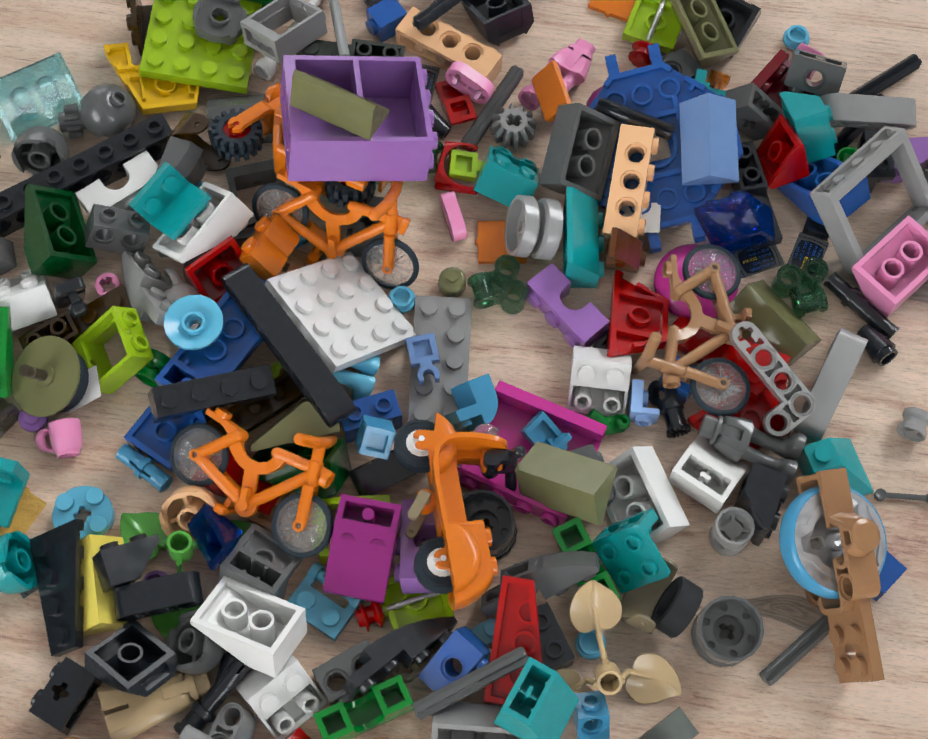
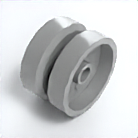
M516 195L508 209L504 232L505 247L509 256L524 258L530 254L533 259L547 261L556 255L563 231L561 203L556 199L540 198L537 201L533 196Z

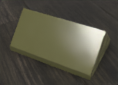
M669 0L697 62L704 69L739 52L715 0Z
M296 69L293 72L290 106L369 141L390 112L389 108L314 75Z
M764 280L748 283L730 302L733 314H740L744 308L752 309V318L749 322H752L761 331L776 351L791 356L788 366H791L821 341L820 337ZM749 330L742 331V336L749 341Z
M537 441L515 468L520 494L538 501L552 510L573 517H579L587 522L602 526L618 466Z

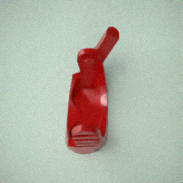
M445 141L433 179L435 182L434 188L441 191L477 195L478 192L473 190L474 187L455 183L447 176L444 170V159L449 155L451 149L458 148L477 152L478 146L463 142Z

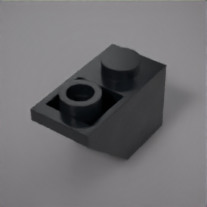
M143 533L129 538V542L119 545L118 541H113L100 546V551L92 560L103 593L112 591L119 586L135 583L142 576L160 541L158 534L147 537V534Z

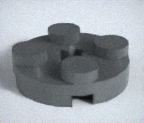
M239 0L197 1L193 9V24L198 37L215 43L231 45L243 34L240 21L247 18V12L245 8L243 9L240 6ZM223 15L224 21H217L214 18Z

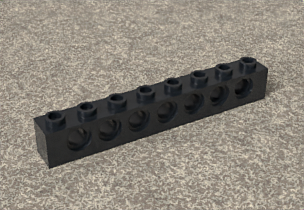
M162 113L1 191L0 237L4 238L24 228L25 186L27 184L77 193L98 179L106 187L126 177L127 174L123 164L146 150L155 162L160 160L166 148L165 142L172 132Z

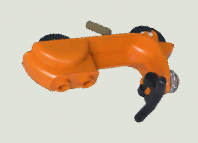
M436 412L435 423L428 420H414L403 425L394 438V454L398 463L404 469L413 473H427L429 490L421 489L417 491V497L408 511V518L411 522L406 529L405 535L409 539L415 538L427 515L433 512L437 537L427 540L419 547L414 558L415 575L418 582L425 589L434 593L447 594L450 609L452 608L455 611L467 607L478 600L492 584L493 576L498 575L496 557L490 556L489 546H492L490 528H485L483 519L467 521L457 464L479 466L482 475L488 479H493L498 474H505V488L515 491L517 488L515 468L518 465L519 459L524 457L526 450L523 446L507 449L508 443L504 438L500 437L499 428L491 424H481L473 432H455L452 424L444 416Z

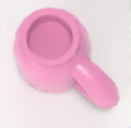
M64 418L48 423V428H43L37 432L35 436L36 446L45 453H55L57 458H71L81 455L80 451L83 445L81 420L78 418ZM47 434H49L52 448L47 444Z

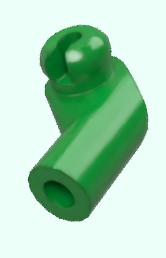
M593 408L586 415L590 419L607 425L605 435L622 433L630 426V418L626 414L604 417Z

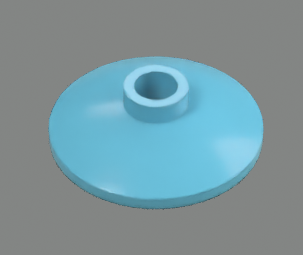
M188 295L178 299L168 308L164 317V330L167 337L174 345L186 350H199L211 345L220 336L224 324L223 314L217 303L202 295ZM193 324H200L198 329H190Z

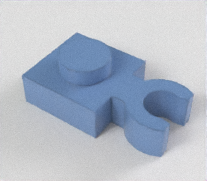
M434 332L405 338L411 369L420 367L417 373L419 385L424 386V375L432 374L435 383H439L440 373L438 368L433 365L440 363Z

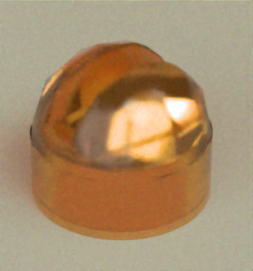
M711 70L708 77L709 87L714 88L718 84V89L724 90L728 86L731 76Z

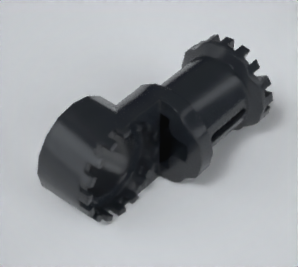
M662 380L652 381L648 387V400L652 405L660 409V415L664 417L667 427V438H675L676 435L679 437V434L684 436V434L691 432V426L687 424L683 413L684 404L682 401H679L676 388H664L665 395L661 400L658 393L661 386H663Z

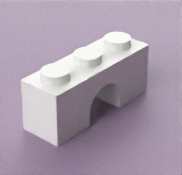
M147 150L123 164L129 179L123 188L117 190L108 189L98 179L75 193L88 217L93 204L135 211L128 204L156 173L158 168L157 163Z

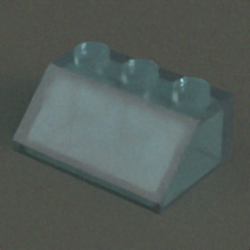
M60 52L0 77V118L13 143L19 134L29 127L35 125L50 127L59 123L58 112H64V105L78 103V107L81 109L79 106L82 99L81 93Z

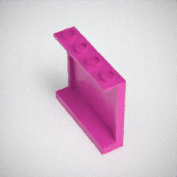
M499 380L495 388L498 399L496 415L489 424L480 427L477 433L492 434L504 438L508 443L507 449L523 446L526 450L525 457L532 446L520 431L538 412L544 411L562 433H569L572 436V439L567 443V451L593 444L597 452L605 436L607 425ZM461 464L460 468L457 467L460 486L470 491L475 489L494 491L504 497L509 504H512L516 511L526 515L529 513L537 515L547 525L556 527L566 523L569 515L552 510L542 503L520 494L518 481L515 491L505 488V474H498L495 478L488 479L482 475L479 466Z

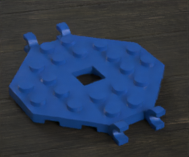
M659 43L648 45L651 65L624 72L619 71L616 54L605 56L609 76L589 108L596 110L599 99L606 98L675 126L672 138L667 140L671 156L651 162V165H655L653 182L648 181L646 192H651L648 209L642 215L649 212L651 203H657L661 205L660 230L690 223L694 242L706 241L702 218L724 184L682 186L679 103L706 93L718 94L707 89L704 84L688 75L684 76L672 69L670 65L664 63ZM622 122L619 125L602 199L598 201V205L604 209H607L621 124H625ZM737 129V146L739 162V160L743 156V148ZM638 152L633 153L629 157V160L632 162H640L643 159L642 154ZM630 179L624 186L632 190L637 188L640 183L635 179ZM629 206L630 211L634 214L635 211ZM620 210V214L623 216L625 212ZM646 233L651 254L661 252L662 246L659 234Z

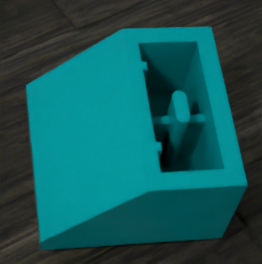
M490 146L475 180L473 190L510 207L516 195L533 196L538 187L539 168L529 159L522 158L520 160L512 156V153L504 147L497 146L495 148Z
M529 657L497 715L494 724L521 739H560L579 702V698L558 672Z

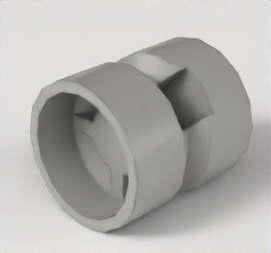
M729 507L724 509L717 516L710 529L709 541L716 552L724 556H735L741 553L754 534V520L742 508Z

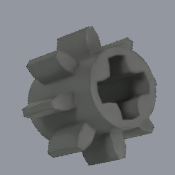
M78 103L64 105V112H58L61 133L69 132L70 138L83 137V130L87 128L80 119L79 113L81 109H79Z

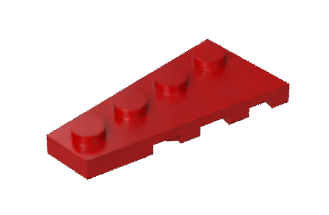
M503 575L489 663L518 647H523L528 657H532L543 664L535 580ZM524 666L487 685L484 701L504 704Z

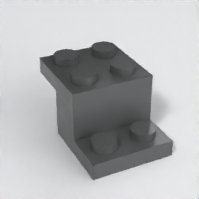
M252 523L220 565L218 583L223 576H226L284 600L288 580L304 558L293 557L285 553L277 545L273 533ZM282 539L284 543L291 549L298 552H306L300 549L299 547L289 543L288 541Z

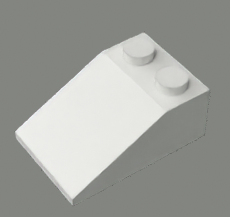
M204 181L200 189L211 196L204 211L195 216L189 223L185 233L178 236L176 240H172L165 234H162L152 247L156 251L183 264L214 248L228 237L237 236L240 231L246 228L249 219L254 213L232 192Z
M223 576L190 620L192 626L242 663L274 678L277 677L307 633L305 608L226 576Z

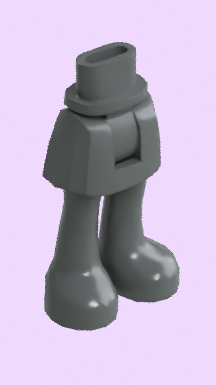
M705 414L698 431L699 436L709 439V444L713 445L719 453L735 464L742 458L787 474L786 486L790 485L796 474L798 462L795 460L800 456L806 442V435L793 433L786 439L776 438L755 428L751 420L733 416L719 415L716 418ZM749 443L763 447L784 459H778L750 447Z

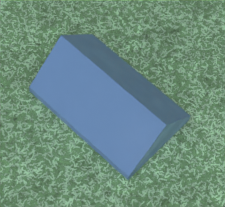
M706 93L679 103L682 186L739 183L736 100Z

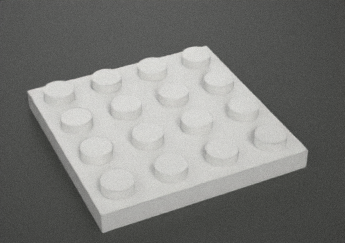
M351 251L345 253L343 258L339 256L334 260L329 258L269 278L264 284L331 373L406 344L405 338L416 335L410 323L393 306L392 301L375 280L365 273L361 263Z

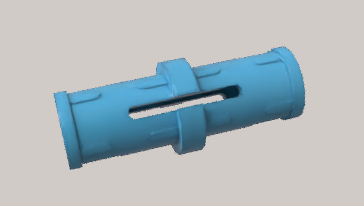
M124 444L116 453L117 460H120L133 470L134 475L138 479L143 478L160 493L166 491L171 485L173 477L157 467L152 458L144 457L132 448L130 444Z

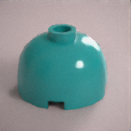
M20 531L1 535L0 592L18 594L38 586L29 537Z

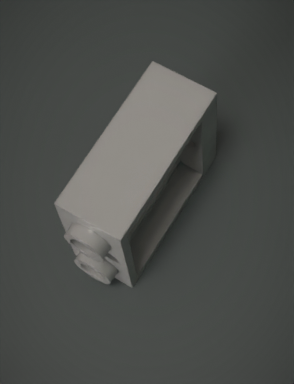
M274 0L240 21L245 44L279 64L283 62V55H294L327 33L325 13L321 8L305 0ZM291 19L299 22L281 35L274 32V30Z

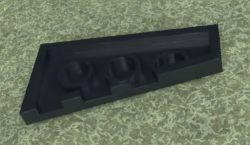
M74 519L29 539L51 656L60 657L83 647V606L79 605L80 592L84 590V577H80V559H84V546L80 545V531H84V520Z

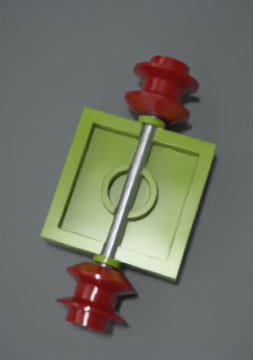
M636 0L623 31L622 39L633 43V50L629 53L628 58L637 68L651 65L648 45L659 43L660 52L666 54L674 50L682 28L669 0Z
M394 576L389 578L382 608L380 603L371 602V605L366 607L358 602L360 609L354 610L359 627H366L367 632H369L370 625L377 623L381 628L383 627L385 621L384 614L385 617H389L393 630L421 620L455 617L452 608L450 609L447 594H402L400 582H395Z

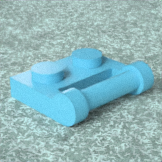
M316 561L288 602L305 608L306 622L335 642L355 615L354 610L359 609L358 602L362 604L364 600L342 596L349 601V604L344 609L312 586L317 580L324 584L326 574L325 567Z

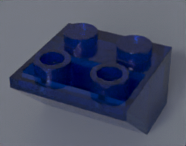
M734 191L725 198L709 200L705 205L694 208L695 215L710 244L721 246L732 254L776 239L772 208L745 191Z

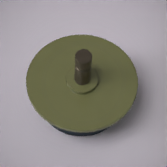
M56 336L40 337L27 345L19 355L12 374V390L17 404L27 414L36 417H49L71 410L82 400L89 382L88 367L85 360L68 341Z

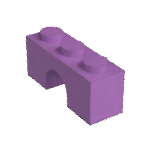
M551 263L527 282L526 299L533 308H539L545 314V319L551 327H557L564 334L565 341L572 348H574V345L591 347L608 330L610 321L591 302L578 310L565 307L561 300L569 295L571 281Z
M402 499L403 518L400 527L401 536L398 537L395 554L400 555V564H394L395 582H400L402 594L434 593L425 589L418 582L414 572V558L419 549L417 548L418 545L426 540L437 537L433 512L427 515L416 537L409 539L405 535L406 529L411 522L408 518V511L415 499Z

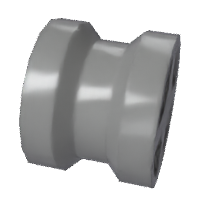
M916 407L905 408L902 414L904 420L898 424L897 433L911 441H924L927 436L928 412Z

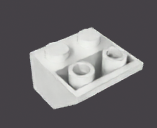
M30 269L21 272L19 277L10 280L9 278L0 279V306H10L12 331L58 315L57 306L46 276L31 274Z
M574 345L567 409L576 413L588 414L594 408L603 416L625 414L632 368L631 354L607 357V349Z
M698 436L673 468L668 480L670 484L718 514L749 469V466L740 460L736 464L719 453L713 445L709 444V440Z
M293 655L290 656L276 678L253 669L235 687L275 739H285L328 703Z

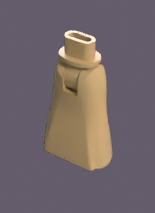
M175 672L174 677L147 697L126 693L110 685L97 688V693L103 713L105 714L104 717L110 738L132 739L149 728L190 708L193 701L203 697L211 686L207 673L191 675Z

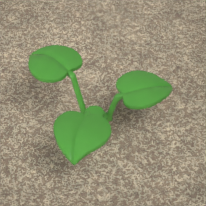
M154 512L122 513L120 532L124 544L129 542V538L146 533L147 537L158 534L160 541L150 560L158 555L160 549L163 551L168 549L170 557L176 562L177 573L183 572V563L193 557L195 548L204 553L210 551L211 560L220 566L252 524L238 520H222L219 530L212 540L206 543L207 546L199 544L198 540L192 541L191 536L181 530L175 531L167 537L161 529L160 514ZM200 606L152 616L151 619L155 628L167 640L170 629H176L182 622L178 618L190 610H198Z

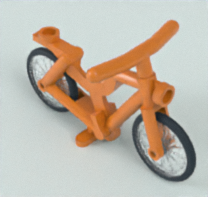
M281 168L276 178L296 187L300 192L283 183H268L261 186L255 192L252 199V211L257 221L264 216L270 217L278 214L297 234L314 245L307 256V264L317 263L323 253H325L328 259L334 260L337 256L343 258L347 249L384 232L383 237L369 242L362 252L361 262L365 273L370 275L379 286L392 290L398 286L408 287L416 280L419 273L417 256L406 243L398 240V233L404 236L411 222L410 219L398 215L399 212L397 210V198L402 191L403 181H392L386 196L375 207L350 201L347 204V209L349 210L347 213H335L328 210L320 201L322 193L320 185L310 181H288L287 169ZM309 209L326 222V231L309 220ZM362 215L369 217L371 221L379 220V222L341 240V225L355 223Z
M217 406L215 410L207 408L205 414L219 422L226 430V435H223L217 428L206 423L190 424L177 433L170 448L172 469L176 476L188 485L204 487L215 483L227 496L224 503L215 504L213 511L219 515H234L237 513L241 517H251L256 514L260 505L302 486L301 493H295L286 497L275 509L272 518L273 537L277 545L285 553L297 558H309L325 549L331 540L334 522L329 507L317 495L319 486L326 489L335 478V473L323 466L325 449L337 443L335 435L330 434L326 437H317L304 433L294 435L293 441L295 444L313 448L311 460L275 447L271 451L273 458L270 461L257 462L247 455L244 448V443L249 437L248 432L232 422L233 414L222 407ZM229 449L235 461L244 469L242 487L225 471L229 462ZM286 464L304 471L257 493L259 475L271 474L281 470Z

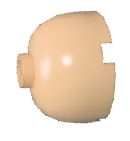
M196 485L182 486L173 491L162 505L159 515L161 529L167 537L175 531H185L191 536L192 541L198 540L199 544L204 545L212 540L220 528L222 515L213 511L215 504L220 502L214 493L205 487Z

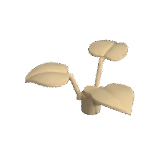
M590 580L583 584L571 601L570 618L573 626L581 633L595 630L602 663L595 668V680L589 677L581 680L579 673L571 668L555 670L575 694L593 691L587 685L590 684L594 689L598 688L605 695H614L621 690L622 685L625 683L630 697L639 703H657L670 697L680 696L682 689L676 671L664 657L658 654H639L633 661V669L626 668L622 674H620L619 668L615 663L608 661L601 629H610L619 622L622 615V605L618 596L599 582Z

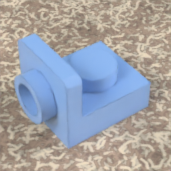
M632 379L629 388L627 412L630 422H634L635 425L641 427L656 424L660 415V409L647 408L648 391L644 390V380Z

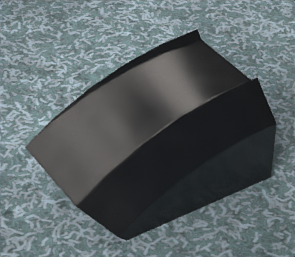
M528 0L461 1L464 9L482 36L489 43L497 46L518 35L527 34L534 23L532 5Z
M715 0L739 49L760 17L761 8L743 0Z
M134 618L126 622L122 628L98 645H94L84 652L85 669L95 677L115 689L147 697L175 676L178 656L173 650Z

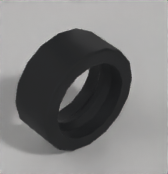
M683 576L673 580L665 589L653 610L651 619L656 624L655 628L670 638L680 635L696 615L703 599V590Z

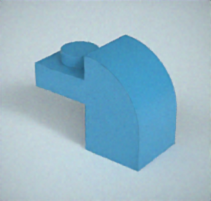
M489 374L451 388L459 410L444 417L452 426L454 425L455 430L466 427L467 432L489 424L494 419L498 408V399Z

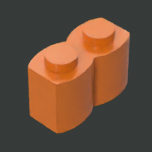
M278 214L262 217L254 226V229H256L254 235L249 237L241 247L243 251L239 260L243 263L247 262L257 276L264 281L278 275L284 267L288 256L300 240V236Z

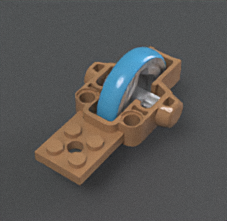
M846 468L817 471L816 474L796 477L799 495L786 509L779 531L780 551L784 564L795 581L804 588L808 602L813 606L819 605L820 611L828 617L829 639L833 644L834 666L839 677V683L885 680L870 598H875L880 593L879 575L883 569L887 553V539L882 520L874 506L863 495L850 488Z

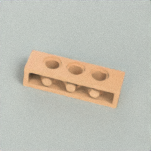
M415 7L410 9L396 27L397 45L405 46L406 50L445 71L448 70L453 62L460 61L493 82L502 70V54L495 48L487 47L478 42L473 36L459 32L449 23L435 20L425 29L418 30L417 27L413 26L412 22L413 17L421 10Z
M621 124L603 227L604 239H609L612 227L620 228L637 239L639 235L644 236L646 219H642L643 208L648 209L651 192H646L648 181L653 182L655 165H651L652 154L657 155L660 140V138H655L654 128ZM638 152L644 155L640 162L629 160L633 153ZM630 179H635L640 183L637 188L632 190L627 189L624 185ZM625 206H631L635 209V212L629 217H624L620 214V210Z

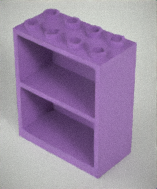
M283 55L280 103L288 181H427L428 171L434 167L432 150L437 149L438 135L437 132L432 131L434 112L429 110L431 93L429 89H425L427 85V70L422 69L421 58ZM296 69L314 75L389 108L390 112L369 141L290 106L293 72Z

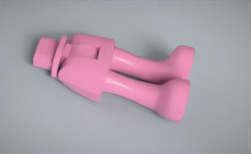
M581 38L575 44H569L568 47L557 51L548 61V64L553 60H556L568 92L574 86L584 83L593 59L592 54L596 50L592 44ZM533 84L525 86L519 92L518 99L525 108L536 110L540 104Z

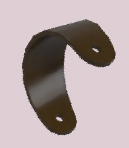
M194 112L186 113L168 136L165 144L167 145L170 136L192 141L203 149L202 155L205 165L208 166L207 171H222L228 168L231 160H226L225 155L220 157L218 151H215L213 146L197 135L208 128L209 121L207 117Z

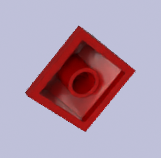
M780 114L756 149L768 188L771 189L810 176L804 144L786 116Z
M228 237L184 268L187 280L197 293L212 299L216 303L226 293L220 277L244 264L239 260L242 251L234 237Z

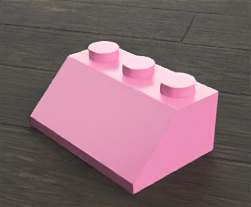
M909 215L852 267L853 274L864 298L886 318L928 280V231Z

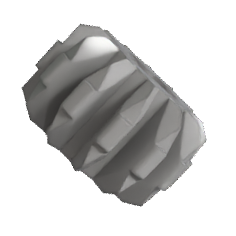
M512 103L509 105L508 110L500 107L498 114H494L492 117L490 128L495 142H503L504 148L511 145L515 151L518 149L519 144L526 148L529 140H533L535 137L534 130L537 123L535 119H532V112H524L523 105L518 109L514 108Z

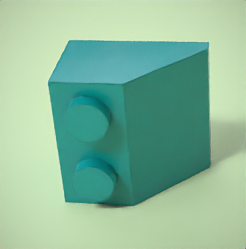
M786 91L779 93L783 114L804 144L808 164L836 155L834 144L837 143V136L834 128H830L829 121L833 120L830 106L824 105L820 97L816 95Z

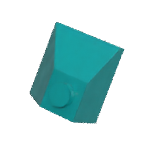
M829 437L805 445L800 456L796 459L803 476L816 474L817 471L846 468L851 489L863 496L874 492L853 444L848 438Z

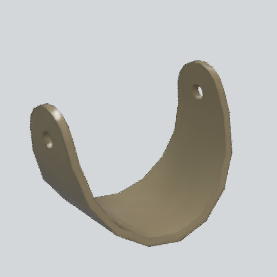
M667 558L663 559L671 571L668 577L628 591L621 600L622 615L620 620L649 634L654 631L656 626L655 622L651 619L653 610L678 571L677 564Z

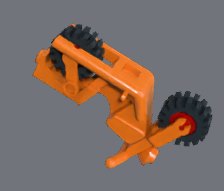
M276 83L273 87L270 86L265 93L264 101L258 102L247 110L240 108L239 112H235V108L230 109V114L223 111L221 112V117L217 115L214 118L215 122H212L211 125L214 150L218 151L220 157L225 155V159L228 161L235 157V162H240V157H244L245 161L250 160L249 154L255 157L257 150L261 151L263 138L273 131L274 171L278 175L281 168L287 169L280 103L281 84ZM310 181L320 185L322 188L321 195L330 198L332 204L338 202V207L343 208L350 201L368 205L370 197L373 198L376 191V181ZM377 181L378 192L382 193L387 183L392 181Z

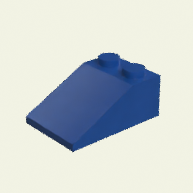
M828 157L809 163L810 176L780 186L777 189L811 220L824 225L809 193L843 162ZM867 176L839 200L846 217H849L871 198Z

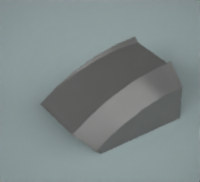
M170 136L157 170L166 161L187 181L196 186L203 179L208 166L205 165L202 148L192 141Z

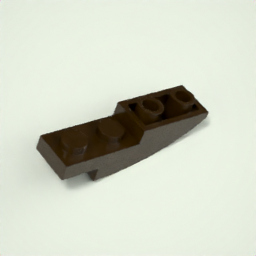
M121 284L88 303L87 315L74 318L67 309L22 335L18 340L23 350L32 341L44 336L60 337L73 346L72 343L112 306L132 308L126 288Z

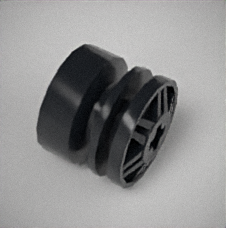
M480 489L464 495L463 502L467 521L483 519L485 528L487 525L490 526L492 534V546H489L490 556H495L496 560L500 561L511 552L516 544L518 531L511 506L504 497L494 491Z

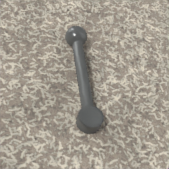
M882 488L877 489L874 493V498L877 501L890 498L926 501L928 503V494L889 493Z

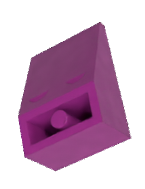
M341 494L334 522L323 592L384 604L403 518L402 505Z

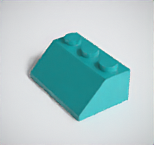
M566 187L563 206V274L571 281L570 288H597L599 278H604V261H599V253H603L604 238L603 236H598V228L603 227V211H598V201L573 187Z

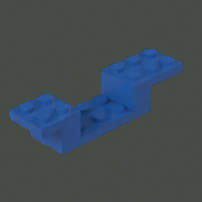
M227 291L217 302L224 319L220 336L215 342L203 349L186 350L179 348L156 376L155 381L158 386L240 370L263 341ZM149 405L125 434L124 439L155 462L173 472L170 463V448L174 437L184 427L193 423H206L212 418L205 414L206 410H202L183 418L154 423ZM177 455V462L179 464L181 462V459Z

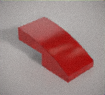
M446 80L435 83L439 101L450 126L477 119L469 94H462Z

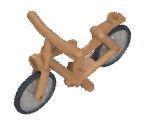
M704 244L693 248L686 255L682 266L684 282L681 281L677 272V256L671 254L668 261H664L662 275L663 278H669L670 298L675 302L679 300L685 302L690 311V322L683 329H679L676 325L669 327L664 359L654 356L662 336L659 332H652L642 354L637 361L632 363L631 374L636 375L647 366L657 369L662 373L664 388H678L681 385L680 381L690 384L692 397L700 408L715 416H731L741 411L746 406L750 397V383L743 369L736 363L724 358L707 359L697 365L696 368L689 366L723 344L732 345L729 340L730 330L742 321L749 322L752 318V309L744 308L740 314L732 313L728 297L737 290L740 284V265L734 255L727 249L718 245ZM695 294L712 300L718 320L703 314L701 304ZM699 328L714 335L713 338L676 361L678 344L684 343L693 337ZM739 328L740 335L737 337L738 340L742 337V330Z

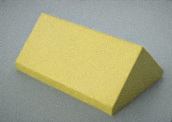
M89 534L80 540V545L84 546V559H80V577H84V590H81L79 605L83 606V636L119 630L126 623L116 621L113 591L103 593L92 560L100 551V546L113 541H118L119 545L124 544L123 537Z

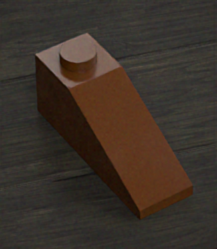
M612 227L607 242L604 269L637 273L639 266L644 267L647 250L642 249L643 241L620 228Z

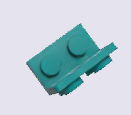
M165 161L128 205L153 227L170 239L176 240L178 236L185 233L189 223L195 216L204 211L211 196L187 181L174 167Z
M1 457L0 527L9 528L30 473L18 461Z
M653 508L606 526L592 541L594 549L621 593H626L668 577L671 573L649 535L652 532V525L658 519Z

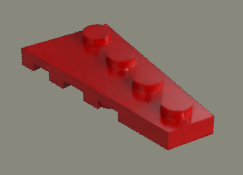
M680 315L672 325L683 329L689 324L690 319ZM699 328L693 337L684 343L678 344L677 350L686 355L713 338L714 335ZM748 341L751 347L747 348L746 351L749 353L753 348L759 346V344H752L750 341ZM723 344L697 361L700 364L710 358H724L736 363L747 375L750 383V398L755 401L767 390L764 383L733 345ZM760 350L756 353L755 360L757 364L764 367L769 364L770 356L766 351ZM778 352L783 360L789 364L791 356ZM712 364L704 367L720 378H727L730 385L744 393L743 382L733 369L721 364Z

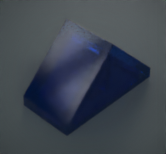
M204 504L187 524L210 570H216L233 551L243 533L239 527L225 516L213 511V507L209 504Z

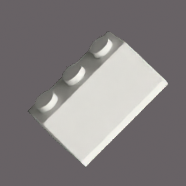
M653 446L631 447L608 463L618 466L613 482L616 490L615 499L606 508L612 524L653 508L658 516L657 521L651 527L652 532L649 533L654 544L669 539L690 526Z

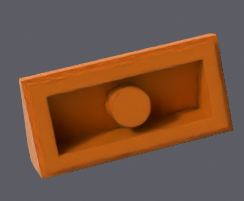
M553 60L532 78V84L546 122H554L558 105L572 104L556 60Z

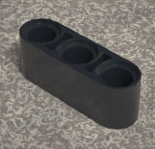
M394 449L390 451L388 460L375 458L348 472L359 496L374 495L417 474L404 469L398 463Z
M198 571L176 573L119 586L112 590L116 621L126 622L132 618L138 620L188 609L204 603L200 573Z

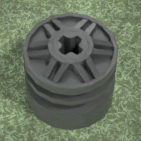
M722 596L709 602L695 617L691 628L692 645L697 654L707 663L718 667L734 666L752 656L761 645L764 635L763 619L756 607L746 599L736 596ZM721 629H729L728 638L721 639L718 635Z

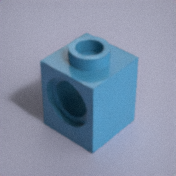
M363 414L355 439L358 453L388 460L396 434L392 421Z
M600 690L576 693L575 695L579 698V702L573 711V722L577 739H610V714L605 694L600 692Z

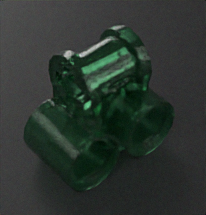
M502 255L496 260L493 271L476 273L467 279L468 286L472 288L475 297L473 301L475 308L484 309L500 304L502 310L508 314H517L524 309L528 290L522 281L517 280L520 264L514 256ZM501 270H508V271H510L512 274H510V275H505V274L501 273L500 271H501ZM508 295H517L519 299L513 300Z
M818 257L807 259L801 270L795 265L785 264L778 269L772 280L771 288L781 298L790 297L793 311L799 318H803L805 314L818 310L826 312L828 301L821 284L828 274V265L823 259ZM807 271L816 273L818 277H812ZM781 278L790 280L792 284H785Z

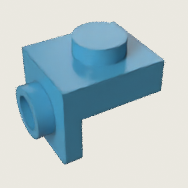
M544 411L538 412L520 431L532 447L539 441L567 450V443L572 439L569 433H562Z

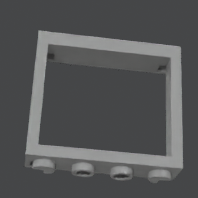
M884 126L809 193L845 272L854 275L852 267L908 215L921 226L928 222V183L905 128ZM891 154L913 206L862 252L839 200Z

